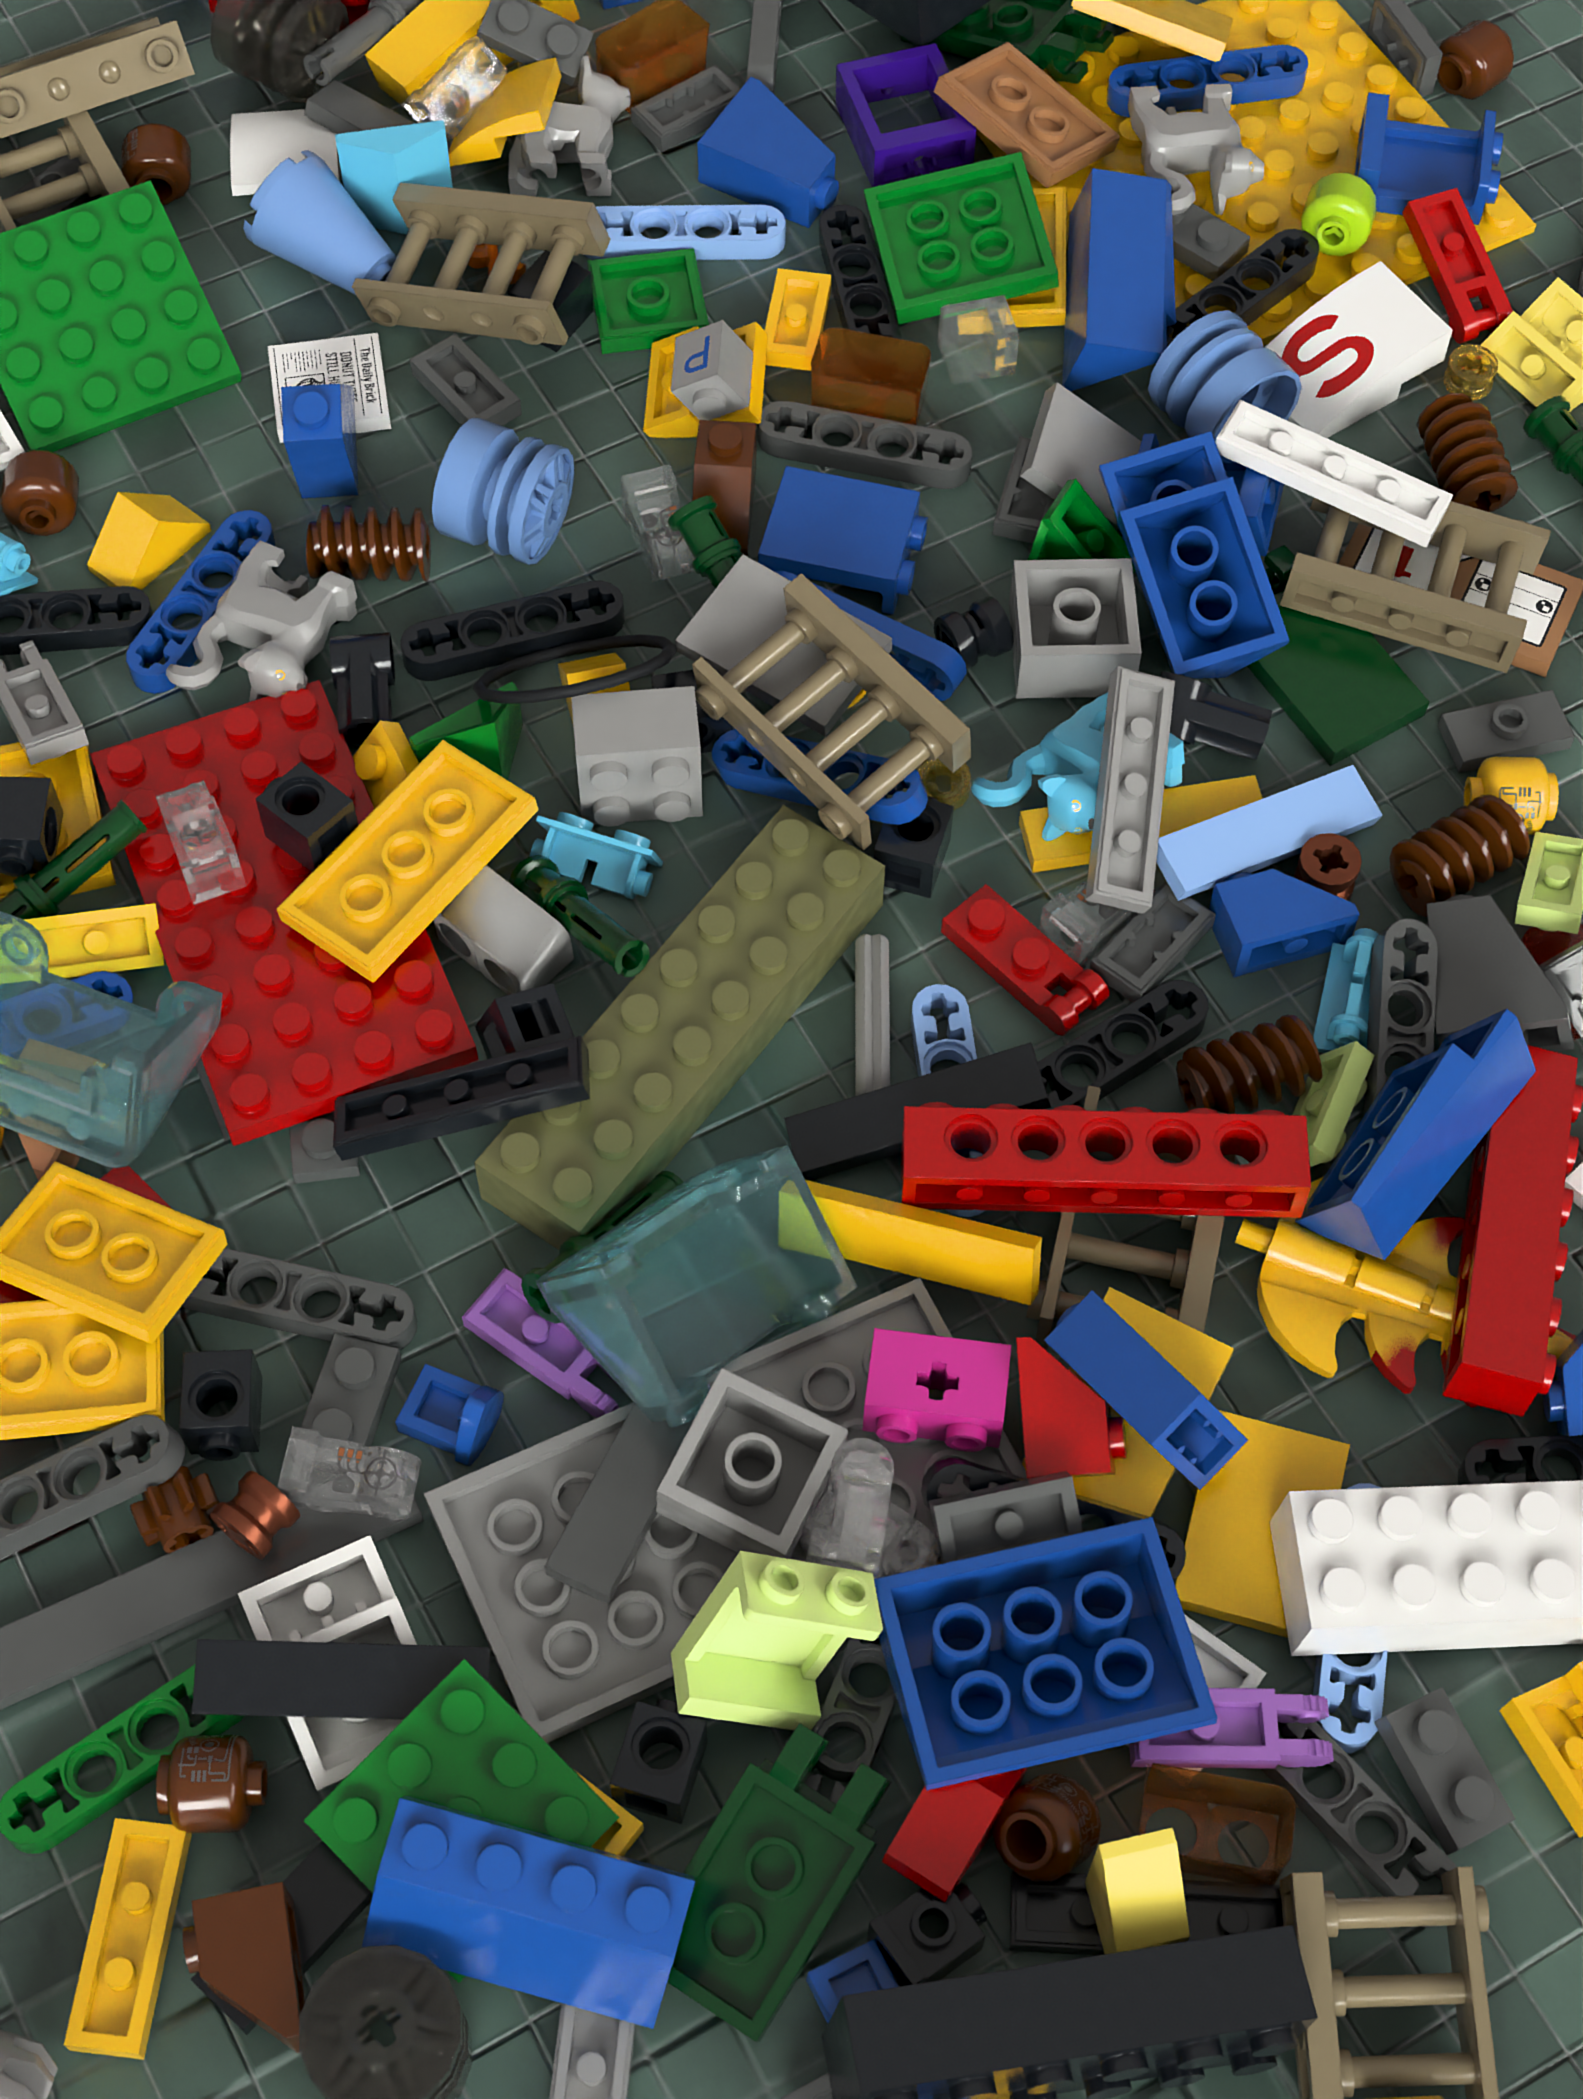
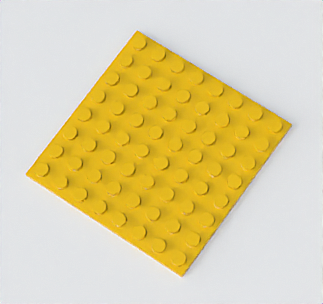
M1208 0L1198 4L1201 7L1233 18L1227 44L1223 52L1273 45H1290L1303 51L1308 58L1305 84L1302 90L1295 96L1231 105L1230 111H1228L1240 127L1242 147L1249 148L1264 162V177L1262 181L1251 184L1245 193L1228 198L1223 215H1216L1210 187V172L1184 175L1195 189L1196 200L1193 204L1250 236L1248 252L1239 261L1283 230H1302L1301 217L1312 186L1322 177L1333 173H1350L1354 175L1359 131L1368 92L1389 95L1387 120L1449 128L1336 0ZM1130 30L1114 36V41L1104 53L1085 50L1076 62H1087L1088 72L1078 84L1056 81L1046 68L1043 70L1120 136L1115 151L1051 186H1066L1067 250L1069 215L1092 168L1146 176L1144 166L1141 163L1142 142L1131 127L1130 117L1117 115L1107 105L1108 82L1112 71L1126 64L1195 56V54ZM1225 73L1220 76L1222 79L1230 82L1245 80L1241 75L1234 73ZM1173 80L1170 82L1172 86L1180 89L1194 87V84L1185 80ZM1203 109L1188 110L1181 112H1202ZM976 128V134L995 158L1007 155ZM1028 173L1032 188H1046ZM1499 183L1495 203H1485L1480 223L1474 226L1486 252L1534 233L1536 224ZM1376 212L1372 230L1366 243L1353 253L1344 256H1329L1319 252L1313 276L1248 325V329L1255 332L1262 339L1263 346L1269 344L1287 326L1330 292L1380 261L1406 286L1429 277L1430 274L1403 215ZM1283 256V260H1282V265H1281V267H1280L1281 269H1282V266H1283V261H1285V260L1287 259V258L1284 257V256ZM1174 259L1175 309L1212 282V280ZM1249 278L1243 281L1246 287L1253 290H1265L1270 287L1266 281L1258 278ZM1218 305L1205 309L1208 314L1229 310L1224 306Z

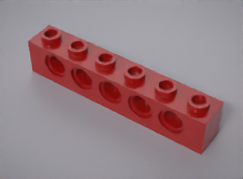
M929 1102L919 1107L904 1106L901 1203L919 1208L1301 1218L1311 1190L1306 1116L1286 1115L1277 1110H1261L1252 1114H1220L1208 1108L1192 1109L1185 1113L1153 1112L1144 1107H1127L1119 1111H1087L1076 1105L1058 1106L1052 1110L1020 1109L1015 1105L1005 1103L993 1104L986 1108H958L943 1102ZM971 1148L983 1155L977 1158H966L956 1153V1151ZM1039 1150L1046 1153L1049 1158L1035 1160L1027 1157L1023 1152ZM1103 1151L1111 1154L1116 1159L1113 1161H1100L1092 1157L1090 1153ZM1171 1153L1178 1156L1182 1162L1169 1163L1160 1159L1157 1154ZM1224 1155H1238L1245 1158L1249 1163L1244 1165L1235 1164L1228 1161Z

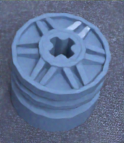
M1225 310L1212 312L1194 321L1175 337L1161 354L1151 372L1148 392L1151 401L1160 410L1166 412L1168 418L1175 425L1184 428L1188 438L1211 431L1216 441L1217 436L1239 400L1288 420L1298 403L1302 386L1299 375L1276 352L1263 347L1262 339L1255 332L1249 330L1247 324L1238 315Z
M470 418L458 429L451 440L439 467L432 502L434 527L442 535L473 546L481 545L488 540L489 547L494 553L502 556L511 554L516 561L527 565L538 563L547 554L555 541L567 513L574 480V461L568 448L556 444L545 445L542 439L536 437H525L519 443V438L513 429L481 418Z

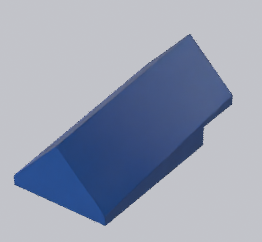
M1092 168L1069 215L1062 386L1069 391L1155 364L1167 348V326L1176 324L1172 191L1171 185L1166 179Z
M1211 431L1099 465L1101 478L1130 558H1132L1134 569L1172 673L1192 679L1226 678L1289 643L1290 640L1234 479L1233 477L1227 478Z
M1506 1008L1447 1036L1437 1051L1395 1069L1305 1205L1302 1217L1297 1218L1295 1222L1320 1236L1385 1260L1536 1072L1517 1016Z

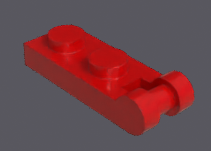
M1453 188L1409 201L1402 215L1449 316L1448 324L1453 329L1451 336L1454 341L1461 344L1474 340L1478 337L1479 332L1485 330L1493 333L1513 310L1458 189ZM1479 297L1483 308L1474 311L1469 299Z
M987 884L942 919L941 933L1057 1035L1064 1036L1079 1023L1078 1015L1086 1008L1095 1010L1110 996L1107 984L1096 972L1090 969H1083ZM1058 985L1067 991L1063 996L1053 995L1050 992Z

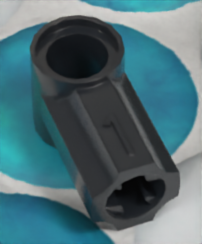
M390 632L330 637L331 671L334 688L337 690L338 730L339 734H343L345 741L354 745L357 749H359L380 720L392 722L390 685H395V664Z
M1161 672L1160 677L1175 681L1170 724L1171 734L1182 740L1183 744L1194 745L1197 742L1245 759L1257 760L1268 732L1272 710L1212 692V686L1201 681L1171 672Z

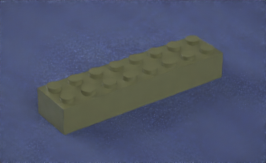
M783 805L651 957L644 969L631 980L582 1037L589 1054L590 1099L512 1118L474 1162L481 1199L559 1251L560 1246L571 1236H586L595 1230L606 1218L645 1188L661 1171H664L883 906L885 865Z

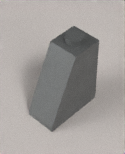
M1458 895L1446 901L1427 903L1428 927L1433 932L1438 947L1435 1021L1439 1045L1442 1044L1447 1036L1507 1008L1517 1016L1527 1045L1550 1051L1574 1049V1039L1567 1006L1491 895L1480 897Z

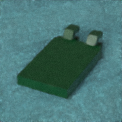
M991 0L927 45L936 43L940 51L975 59L1009 42L1042 71L1046 68L1056 81L1078 84L1088 72L1087 62H1076V60L1085 50L1104 53L1114 41L1112 31H1102L1108 24L1107 21L1073 9V6H1071L1073 0ZM901 36V41L912 43L911 41Z
M1283 545L1267 553L1264 562L1269 567L1265 571L1290 641L1287 645L1247 667L1325 761L1332 766L1425 716L1430 702L1370 632L1280 606L1295 559V555Z
M801 1723L796 1727L774 1764L765 1758L760 1768L752 1763L748 1765L684 1870V1874L694 1876L695 1884L667 1981L755 2042L762 2040L878 1845L872 1841L877 1830L866 1822L874 1813L891 1784L890 1780L864 1763H861L837 1804L804 1784L814 1771L830 1742Z

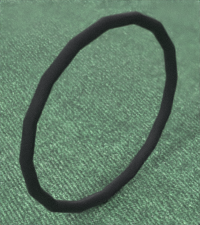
M644 634L610 636L573 642L507 661L485 672L474 684L473 690L481 700L501 704L536 703L575 697L615 687L646 676L668 664L676 653L677 647L666 637ZM643 646L662 649L659 655L640 665L608 676L571 685L525 691L488 689L491 683L512 672L569 655L622 647Z

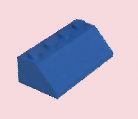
M404 1796L399 1799L377 1873L362 1947L653 2029L675 1958L695 1878L691 1875L418 1798Z

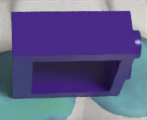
M936 43L836 64L835 105L871 187L974 163L976 127L934 93L938 78L949 72ZM929 91L942 121L881 134L868 103ZM923 156L920 160L914 161L917 157Z

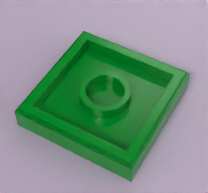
M694 248L587 260V268L591 272L593 306L602 354L651 349L653 342L696 326L702 328L709 325Z

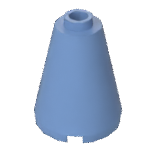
M309 150L301 151L306 159L296 163L288 157L265 178L249 205L257 212L253 224L251 225L244 220L243 229L246 238L256 246L354 295L356 293L352 285L355 278L386 281L396 259L395 254L322 158Z

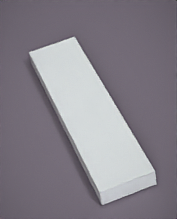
M1239 400L1215 441L1219 455L1427 548L1453 497L1451 493L1242 400Z

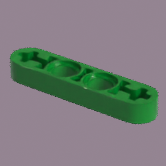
M194 1664L14 1784L0 1800V1832L17 1850L28 1854L43 1853L52 1849L156 1779L161 1756L171 1755L175 1744L183 1737L220 1735L240 1722L245 1716L200 1715L203 1721L195 1727L193 1726L189 1714L178 1701L188 1695L193 1704ZM158 1714L174 1716L179 1722V1732L176 1739L169 1746L152 1750L141 1744V1730L151 1717ZM95 1756L112 1758L116 1763V1775L111 1784L98 1792H87L79 1787L77 1782L78 1773L81 1766L88 1759ZM61 1779L66 1791L79 1804L70 1811L61 1799L55 1802L60 1798V1795L52 1785ZM33 1801L40 1809L49 1806L42 1813L46 1824L40 1830L33 1832L27 1825L16 1829L25 1820L21 1809L26 1804Z

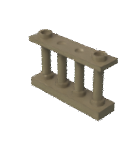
M153 16L0 66V139L194 75L195 72L177 20L160 24L158 17Z
M87 110L64 117V126L57 128V135L0 155V179L66 155L70 160L78 157L82 164L78 166L79 172L3 200L0 197V233L17 228L13 221L15 219L88 193L90 198L97 195L102 198L130 188Z
M400 182L392 200L409 231L386 281L355 278L352 285L354 292L372 322L387 327L401 325L521 340L531 345L546 343L565 346L568 335L552 305L573 256L582 254L603 257L611 240L593 202ZM435 238L454 240L433 287L409 284L429 240ZM476 245H501L500 252L482 292L457 290ZM525 250L551 251L530 299L505 296Z
M1313 497L1310 509L1327 514L1314 557L1299 552L1296 553L1280 606L1504 673L1508 672L1522 642L1528 621L1507 614L1518 572L1521 571L1533 575L1547 545L1551 530L1528 524L1522 520L1507 518L1451 501L1429 542L1430 545L1439 547L1428 589L1424 590L1393 580L1405 538ZM1349 521L1383 531L1371 573L1336 564ZM1462 554L1496 564L1484 607L1450 597Z
M801 573L783 588L787 611L785 616L786 624L723 676L702 657L692 664L697 685L695 696L699 705L711 718L719 720L723 717L819 809L818 815L821 821L835 837L843 840L848 836L864 851L872 844L870 820L865 812L927 759L934 762L938 758L954 773L971 758L970 728ZM801 642L807 645L813 642L826 654L827 662L766 714L762 715L740 694ZM854 680L868 693L869 701L804 755L782 732L842 681L850 683ZM896 719L910 732L911 741L846 795L823 772L882 721L892 722Z
M1088 1085L1084 1109L1087 1111L1097 1110L1101 1088ZM1171 1153L1157 1154L1160 1159L1182 1162L1178 1156ZM1224 1155L1228 1161L1235 1163L1236 1155ZM1062 1212L1048 1280H1039V1293L1031 1306L1028 1305L1026 1318L1039 1320L1035 1341L1041 1346L1048 1347L1044 1339L1051 1333L1053 1318H1060L1069 1307L1080 1303L1086 1297L1059 1291L1066 1258L1170 1280L1169 1287L1181 1289L1178 1309L1166 1307L1164 1314L1204 1333L1225 1216L1146 1214L1181 1222V1229L1192 1231L1189 1249L1177 1248L1176 1253L1173 1254L1073 1233L1071 1231L1075 1212Z
M1473 1866L1456 1867L1441 1874L1443 1894L1336 1898L1334 1891H1324L1322 1872L1291 1873L1279 1880L1283 1925H1293L1318 2016V2019L1296 2039L1298 2046L1295 2048L1300 2099H1344V2097H1353L1354 2089L1441 2085H1465L1466 2099H1499L1480 1932H1487L1489 1927V1906L1484 1887L1474 1884ZM1447 1925L1452 1973L1344 1977L1341 1969L1331 1968L1329 1938L1337 1937L1339 1929ZM1456 2004L1461 2052L1351 2056L1348 2048L1339 2049L1336 2017L1345 2016L1346 2008Z

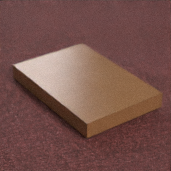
M1009 42L940 76L934 93L1007 155L1021 152L1027 172L1046 188L1115 151L1120 136Z

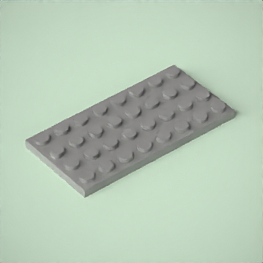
M920 1278L653 1393L692 1412L698 1413L720 1369L723 1368L848 1429L844 1451L829 1480V1486L827 1484L790 1559L873 1573L874 1579L880 1578V1575L885 1577L884 1573L894 1575L928 1566L940 1561L931 1511L924 1504L921 1494L922 1479L932 1465L949 1457L960 1458L1026 1478V1470L1003 1429L999 1448L986 1447L976 1452L955 1450L948 1447L945 1441L917 1438L910 1443H893L879 1438L875 1432L862 1431L874 1328L953 1338ZM930 1389L929 1398L943 1400V1391ZM635 1402L424 1493L427 1506L519 1714L547 1743L675 1685L671 1651L738 1555L737 1552L657 1513L609 1604L546 1575L544 1566ZM957 1474L953 1484L941 1483L938 1488V1493L943 1497L971 1492L963 1484V1475ZM991 1482L989 1483V1488L998 1484ZM832 1484L834 1488L833 1493L829 1490V1488L832 1490V1488L830 1487V1485L832 1486ZM853 1539L859 1542V1547H854ZM861 1544L867 1548L864 1552L865 1555L862 1554ZM868 1549L875 1553L872 1557L874 1561L869 1559L870 1555L868 1553ZM853 1552L863 1555L871 1563V1566L854 1557ZM876 1565L881 1569L880 1574L879 1571L877 1572Z

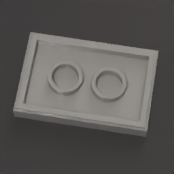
M743 554L675 639L677 652L693 661L702 657L721 676L725 675L786 624L785 616L787 611L783 588L791 581ZM843 611L888 654L892 650V638ZM801 642L746 688L745 691L774 707L827 662L826 654L813 642L808 645ZM854 680L850 683L842 681L800 716L797 721L826 737L862 688Z

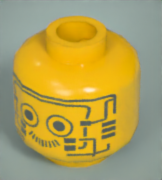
M1535 757L1486 758L1478 769L1477 776L1467 777L1465 781L1464 806H1468L1470 802L1480 795L1498 797L1517 812L1523 820L1528 834L1534 835L1535 832H1539L1546 821H1553L1555 818L1559 794L1557 776L1555 773H1548L1544 763Z

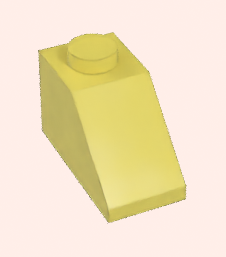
M1173 1827L1098 1845L1085 1880V1885L1104 1953L1110 1954L1188 1941L1190 1933L1178 1847Z

